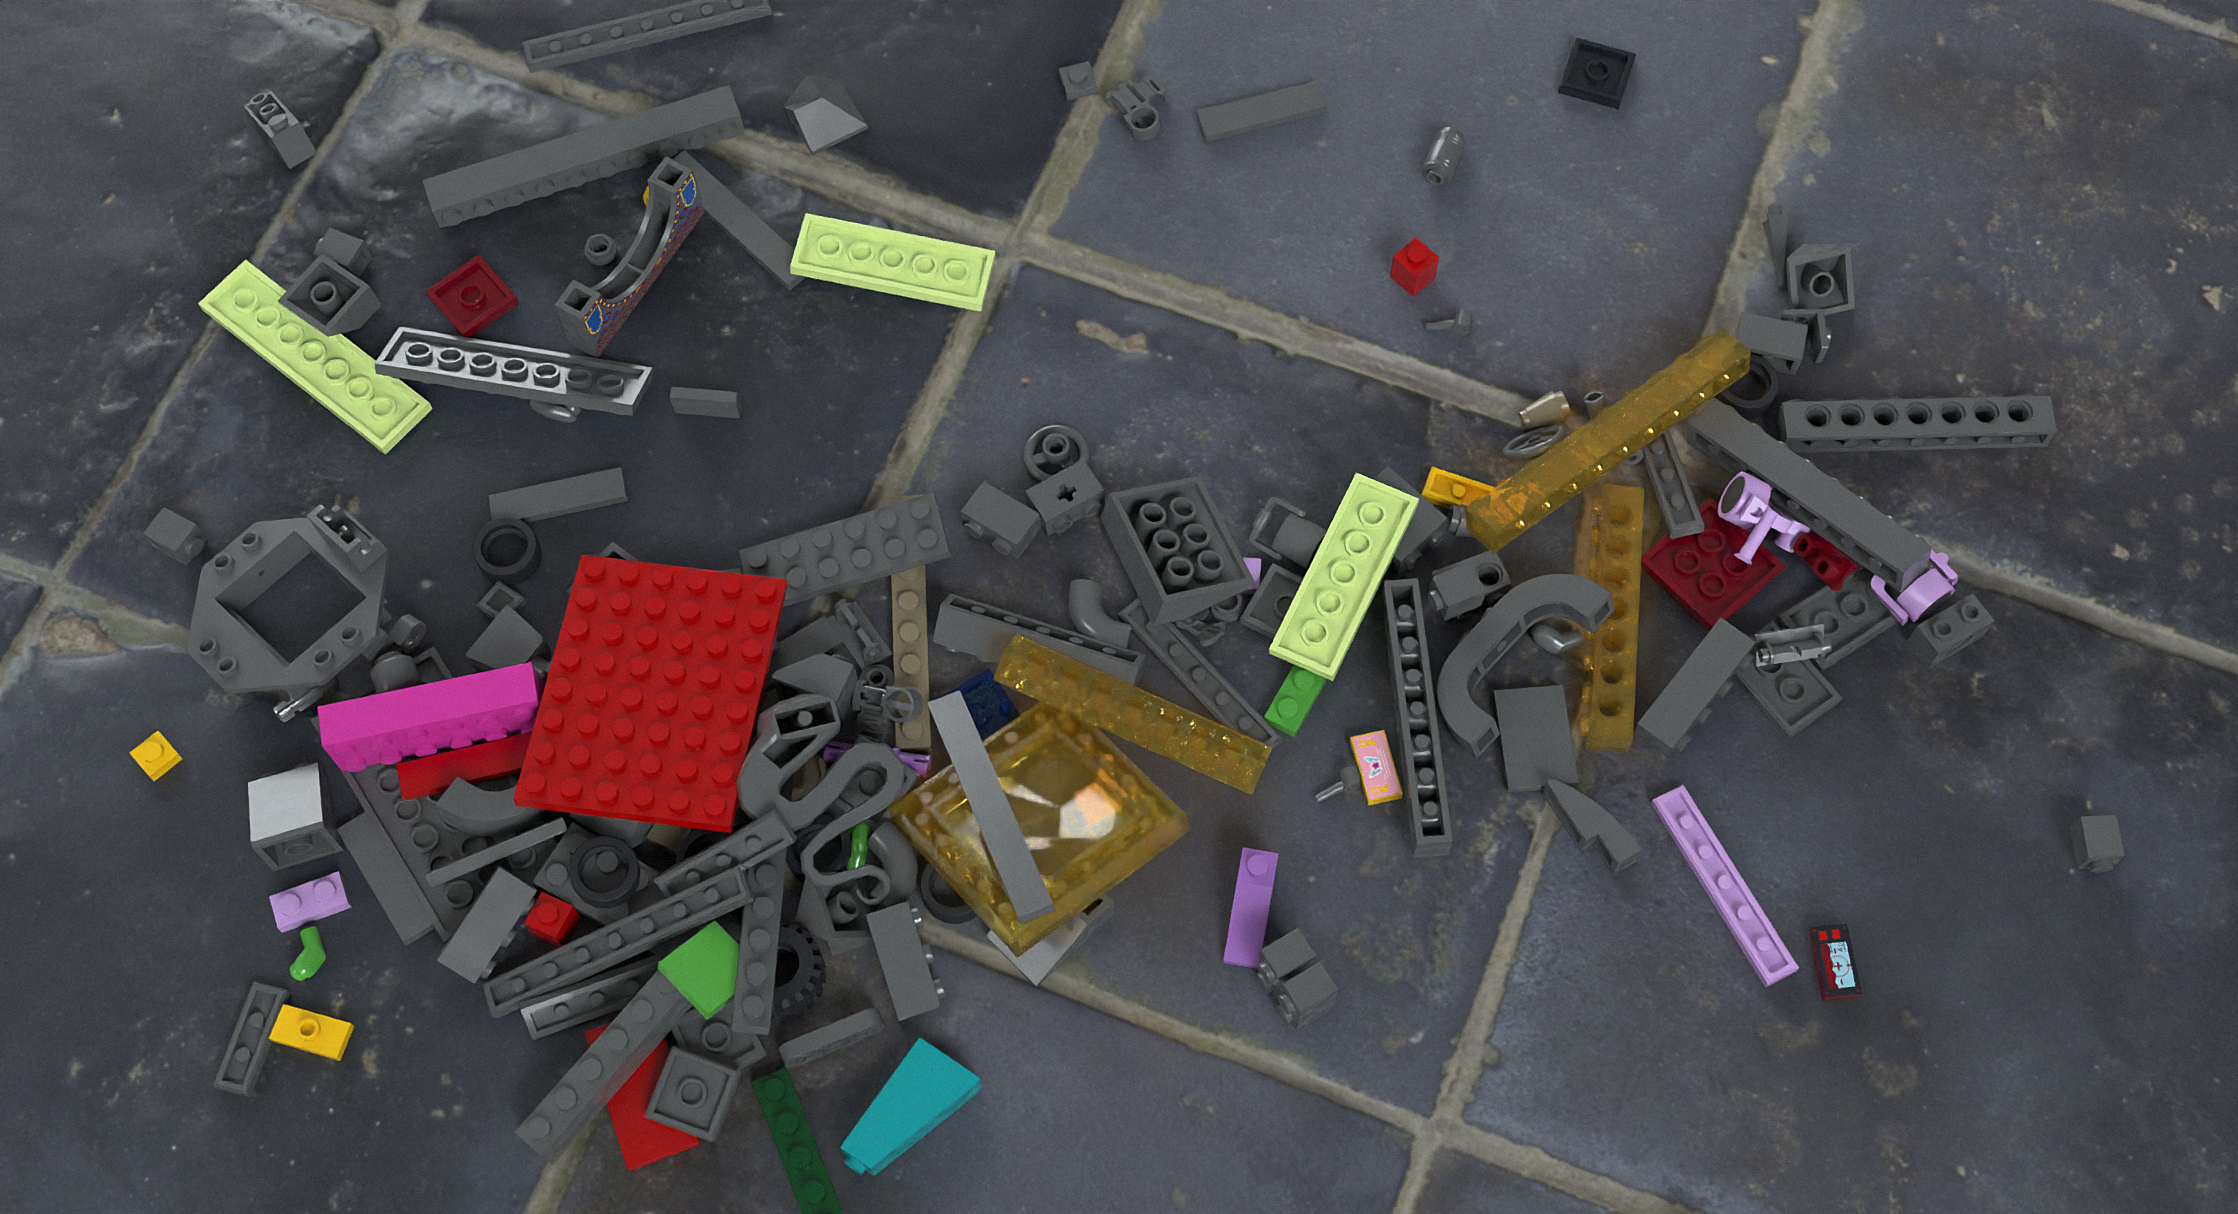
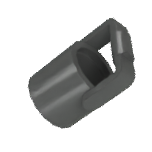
M1274 496L1268 500L1265 507H1261L1252 524L1254 529L1249 537V541L1253 546L1276 559L1281 560L1285 556L1304 568L1309 569L1328 530L1305 518V510L1282 497ZM1278 503L1292 511V513L1282 524L1272 547L1259 541L1258 538L1261 532L1265 530L1273 515L1272 511Z

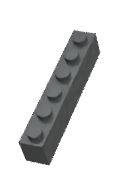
M950 594L940 605L932 641L942 645L948 651H962L972 654L980 661H994L1006 665L1008 669L1014 672L1035 674L1043 681L1049 683L1060 682L1072 686L1075 691L1080 693L1098 694L1115 704H1130L1137 693L1146 659L1145 654L955 594Z
M658 970L514 1133L553 1165L693 1005Z

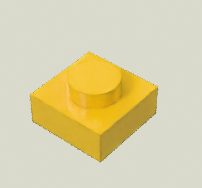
M159 731L155 732L130 752L131 756L153 781L157 780L182 760V757Z

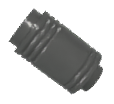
M1445 127L1436 133L1421 170L1422 175L1429 183L1433 185H1446L1451 182L1466 145L1461 131L1456 128Z

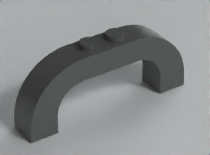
M1548 574L1535 577L1510 590L1494 607H1489L1483 613L1481 621L1471 631H1467L1462 635L1458 645L1450 653L1441 669L1437 696L1440 710L1451 735L1466 752L1478 759L1500 735L1495 719L1473 702L1475 688L1486 673L1528 628L1542 619L1550 617L1567 618L1593 634L1615 611L1611 593L1597 583L1577 575Z
M552 660L543 670L545 681L547 680ZM459 777L454 780L436 803L440 820L460 831L479 836H500L520 831L537 822L549 810L516 806L513 798L517 785L504 791L491 792L476 788Z

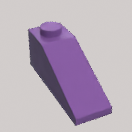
M1243 847L1223 963L1258 969L1276 874L1278 853Z

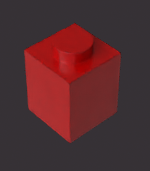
M1415 237L1393 256L1390 277L1414 297L1436 278L1439 256Z
M541 892L524 924L534 937L559 948L569 943L582 918L573 905Z

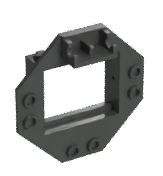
M318 505L306 518L255 522L202 567L186 652L228 694L283 689L296 702L313 686L325 685L378 639L379 629L392 618L384 608V605L388 603L384 595L390 552L346 510L343 511L338 505H335L327 516H324L327 509L323 505ZM309 553H313L363 601L289 664L238 614Z

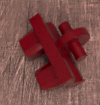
M1813 530L1809 534L1803 533L1793 545V550L1810 565L1813 572L1832 591H1839L1847 576L1859 566L1853 558Z

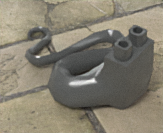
M802 694L774 704L757 718L755 727L757 741L747 754L736 780L740 808L754 821L778 808L794 832L809 826L830 807L858 770L867 764L880 765L887 770L886 783L880 791L820 829L800 853L802 872L817 886L831 887L867 875L877 877L883 882V892L877 899H867L861 894L859 889L856 891L859 898L866 904L879 905L891 894V877L882 868L868 864L831 875L821 874L814 867L813 856L829 840L887 808L903 790L906 765L887 744L859 742L842 752L819 782L799 800L789 801L781 796L782 785L796 770L840 732V719L835 701L829 696L822 694Z

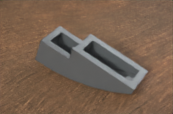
M1553 778L1546 782L1542 795L1580 852L1594 846L1612 875L1637 862L1642 852L1641 847L1609 812L1591 798Z

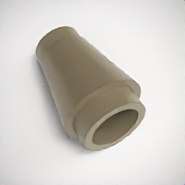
M1550 391L1523 410L1518 411V415L1524 429L1527 430L1564 422V418L1570 416L1571 412L1562 391L1556 393Z

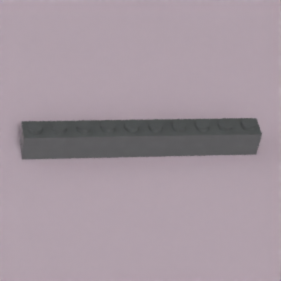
M730 85L422 181L439 227L443 228L457 225L474 217L486 216L509 206H518L525 201L538 197L550 196L560 190L579 187L586 182L602 177H610L615 173L630 168H639L646 163L662 159L665 156L671 158L683 150L699 149L716 141L731 139L736 135L745 133Z

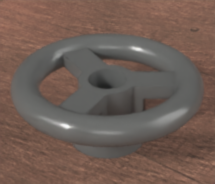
M1050 425L1037 430L1030 436L1024 447L1023 459L1028 472L1035 479L1042 482L1053 475L1044 473L1037 466L1051 463L1066 469L1074 465L1075 463L1069 458L1070 447L1067 437L1077 444L1080 451L1079 461L1084 459L1088 465L1090 450L1085 438L1075 429L1064 425ZM1045 438L1042 444L1043 453L1033 455L1036 445ZM1054 450L1061 451L1059 454L1052 453Z
M1550 425L1531 430L1511 440L1504 447L1503 455L1509 460L1527 459L1530 468L1544 466L1555 459L1552 448L1559 445L1566 438L1567 430L1560 425Z

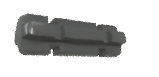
M334 676L323 686H313L296 702L290 696L286 701L282 699L272 707L273 711L282 722H287L296 715L295 711L299 710L301 712L323 697L322 693L325 690L330 692L339 685L338 679Z

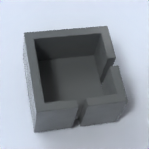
M1299 928L1261 949L1258 964L1259 973L1256 975L1263 990L1267 994L1272 992L1279 1004L1276 1005V1009L1282 1020L1286 1024L1291 1022L1296 1031L1333 1010L1338 994L1337 986L1321 962L1308 968L1306 963L1316 958V954Z

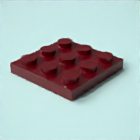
M1711 497L1698 507L1704 523V532L1670 539L1669 534H1667L1640 557L1637 563L1709 632L1720 618H1723L1725 621L1730 619L1782 573L1785 565L1762 544H1760L1751 559L1752 565L1736 557L1734 554L1739 553L1750 533L1719 517V504Z

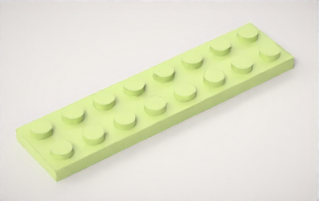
M247 260L241 263L198 303L205 313L385 455L432 410L427 400L400 379L376 374V361L345 336L338 334L327 337L280 305L278 300L286 291Z

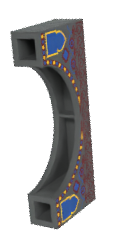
M666 156L647 180L649 197L644 219L634 242L619 265L603 281L590 288L573 280L554 305L570 345L595 358L601 355L705 213L693 169Z

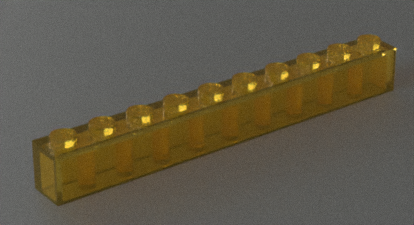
M1723 328L1712 336L1704 337L1698 346L1691 351L1680 354L1671 365L1662 371L1659 370L1653 373L1647 382L1637 389L1629 390L1613 406H1607L1602 409L1596 418L1586 425L1578 426L1569 437L1560 443L1556 442L1551 445L1546 453L1535 461L1527 462L1518 473L1509 479L1500 481L1491 492L1482 498L1478 497L1473 500L1468 508H1466V529L1493 554L1747 374L1749 372L1751 351Z

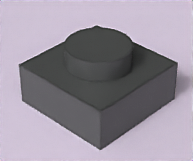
M1089 61L1059 68V77L1067 101L1097 94V85Z

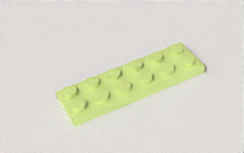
M806 213L791 261L790 272L795 275L982 312L995 261V251Z
M1355 474L1269 648V654L1331 681L1334 680L1416 511L1419 498L1361 474Z

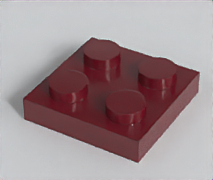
M477 255L425 291L428 298L462 337L468 338L519 304L517 297L480 255Z

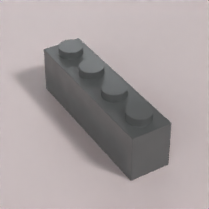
M1720 618L1637 723L1634 733L1668 758L1675 749L1681 753L1693 737L1688 732L1696 723L1700 726L1705 723L1714 710L1710 707V704L1717 696L1723 699L1735 682L1730 680L1737 670L1743 673L1755 658V655L1751 652L1756 642L1723 618Z

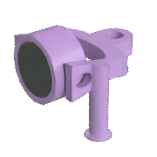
M1740 472L1726 486L1718 505V515L1745 530L1751 528L1755 523L1756 525L1739 553L1734 555L1752 565L1751 559L1770 528L1780 531L1774 543L1782 549L1793 553V545L1803 533L1808 534L1811 529L1769 501L1771 493L1769 484L1746 472Z
M1931 549L1929 561L1932 566L1929 568V571L1909 585L1900 594L1896 602L1884 590L1887 582L1877 575H1874L1872 578L1871 590L1902 626L1908 622V616L1916 624L1935 612L1955 592L1953 585L1957 583L1958 575L1948 566L1949 558L1947 554L1942 552L1936 554Z

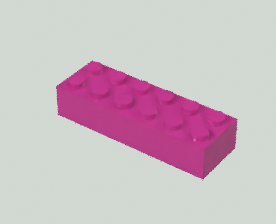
M529 662L319 706L318 716L322 747L341 771L358 772L364 770L369 765L378 763L385 765L396 764L402 758L411 756L428 757L444 749L452 748L458 750L470 747L473 743L491 742L507 738L510 735L529 733L533 730L545 686L533 663Z

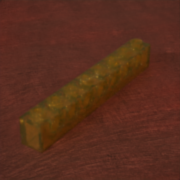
M1603 484L1599 496L1594 495L1591 514L1592 516H1597V526H1592L1590 546L1595 547V557H1590L1588 577H1594L1595 583L1611 593L1615 606L1613 613L1619 619L1611 620L1607 618L1593 634L1585 629V639L1591 640L1590 651H1585L1583 671L1589 672L1588 683H1583L1581 702L1587 704V715H1582L1580 722V736H1586L1585 749L1627 753L1633 742L1644 488ZM1610 520H1617L1623 526H1614L1610 523ZM1608 551H1617L1622 557H1613ZM1606 582H1616L1620 588H1611ZM1602 644H1612L1618 651H1608ZM1601 676H1611L1615 679L1616 683L1608 684L1602 680ZM1607 707L1615 715L1605 716L1600 712L1599 708Z
M1015 634L1003 651L993 680L1250 795L1253 794L1273 749L1266 744L1018 634Z

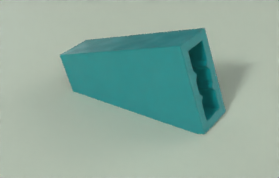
M919 1037L840 1148L846 1157L844 1163L860 1175L866 1170L875 1176L974 1097L982 1088L980 1078Z

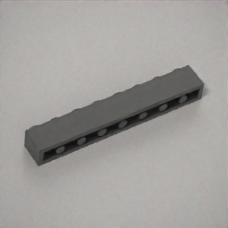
M1714 398L1688 421L1687 442L1735 476L1740 472H1746L1769 484L1771 488L1770 501L1899 592H1902L1928 567L1932 547L1928 545L1924 538L1912 534L1900 526L1895 518L1885 515L1874 508L1866 498L1855 495L1845 488L1841 481L1829 477L1819 470L1812 461L1803 459L1791 451L1786 443L1775 440L1765 433L1758 424L1751 423L1743 418L1732 406L1725 405Z

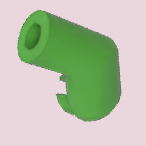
M860 822L848 828L851 839V855L846 870L865 865L869 849L867 843L873 834L871 827L865 822Z
M308 927L300 932L304 950L290 966L291 976L298 981L312 977L326 959V953L317 927Z

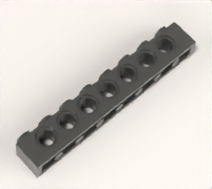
M2034 393L2012 397L1993 394L1987 397L1959 395L1954 398L1925 396L1920 399H1904L1903 397H1891L1886 400H1871L1867 397H1861L1847 401L1827 398L1821 401L1804 402L1802 399H1792L1782 402L1775 417L1778 441L1786 443L1794 453L2047 447L2057 432L2051 396H2038ZM1977 417L1983 419L1985 422H1981L1977 419ZM1943 418L1950 420L1952 423L1946 422ZM1910 419L1916 420L1919 424L1913 423ZM1876 420H1881V421H1883L1886 425H1882V424L1878 423ZM1808 421L1815 422L1820 427L1813 426ZM1843 421H1848L1853 426L1846 425Z
M1418 578L1386 580L1383 582L1380 599L1413 858L1449 855L1453 837Z

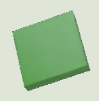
M714 920L658 963V970L708 1020L734 999L739 944Z

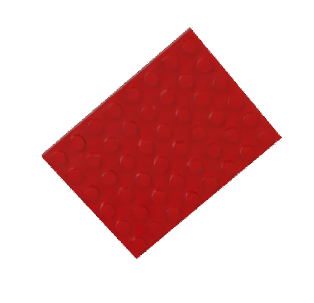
M581 555L513 798L515 805L731 833L739 801L736 780L751 749L788 588L787 579Z

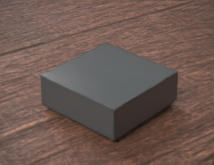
M497 581L477 604V608L480 612L494 620L506 604L518 613L527 601L523 596L502 582Z

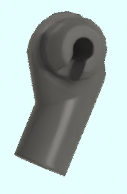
M532 399L530 401V408L546 418L565 423L576 421V416L581 412V407L568 405L561 407L550 402Z
M1537 622L1531 628L1534 642L1552 654L1584 644L1579 629L1561 634L1545 622Z

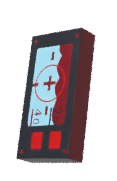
M1847 924L1811 927L1809 929V936L1823 1001L1860 997L1862 991Z

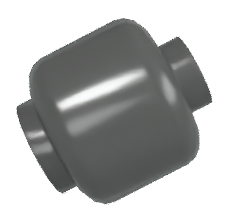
M398 651L378 657L370 671V678L377 694L422 685L421 677L412 657L401 655V652Z

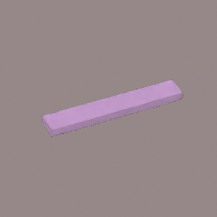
M1681 785L1653 799L1651 802L1652 807L1763 985L1767 987L1796 972L1799 969L1798 965L1685 786Z

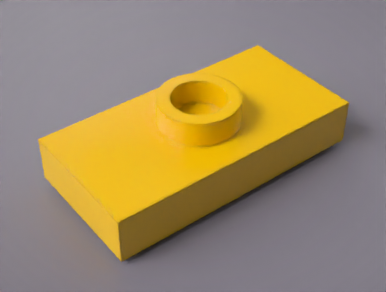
M283 1004L269 1039L272 1042L340 1061L354 1026L345 1021Z

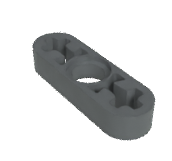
M878 1008L867 1009L794 1038L781 1045L779 1052L786 1068L800 1066L876 1035L885 1028V1024Z

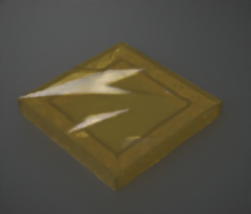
M1058 689L983 741V745L1053 902L1055 911L1020 924L953 764L947 766L888 808L893 823L1017 958L1190 831L1187 814Z

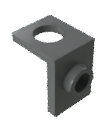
M1823 308L1784 309L1779 318L1780 320L1794 317L1805 318L1797 323L1808 325L1814 363H1822L1831 342V329L1829 325H1825Z

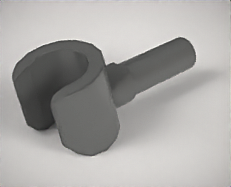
M1458 310L1454 320L1426 322V330L1447 329L1452 330L1458 335H1466L1471 330L1473 322L1471 319L1472 313L1467 310Z
M1351 766L1339 771L1341 782L1316 794L1315 797L1318 803L1343 791L1354 792L1358 790L1361 786L1358 768Z

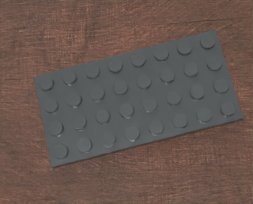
M434 647L413 658L421 677L422 685L453 678ZM373 683L341 702L376 695L377 692ZM317 715L310 720L321 737L319 716ZM488 741L473 743L472 746L487 743ZM449 748L437 751L435 755L449 751H454L455 749ZM411 756L402 758L400 762L390 765L382 763L369 765L364 770L358 772L341 771L445 944L498 865L534 886L533 880L558 845L554 837H551L434 887L429 886L425 877L428 871L543 824L544 821L540 818L525 829L500 836H479L450 826L440 820L436 807L437 801L445 791L406 801L401 796L397 764L424 757ZM510 775L472 785L484 791L498 792L516 786L518 780L515 775Z

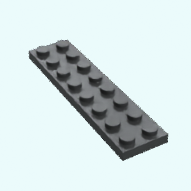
M399 327L375 362L376 374L396 379L403 378L427 384H440L458 389H470L489 394H501L520 399H532L556 405L562 404L581 407L586 410H599L630 416L634 415L653 379V367L406 327Z

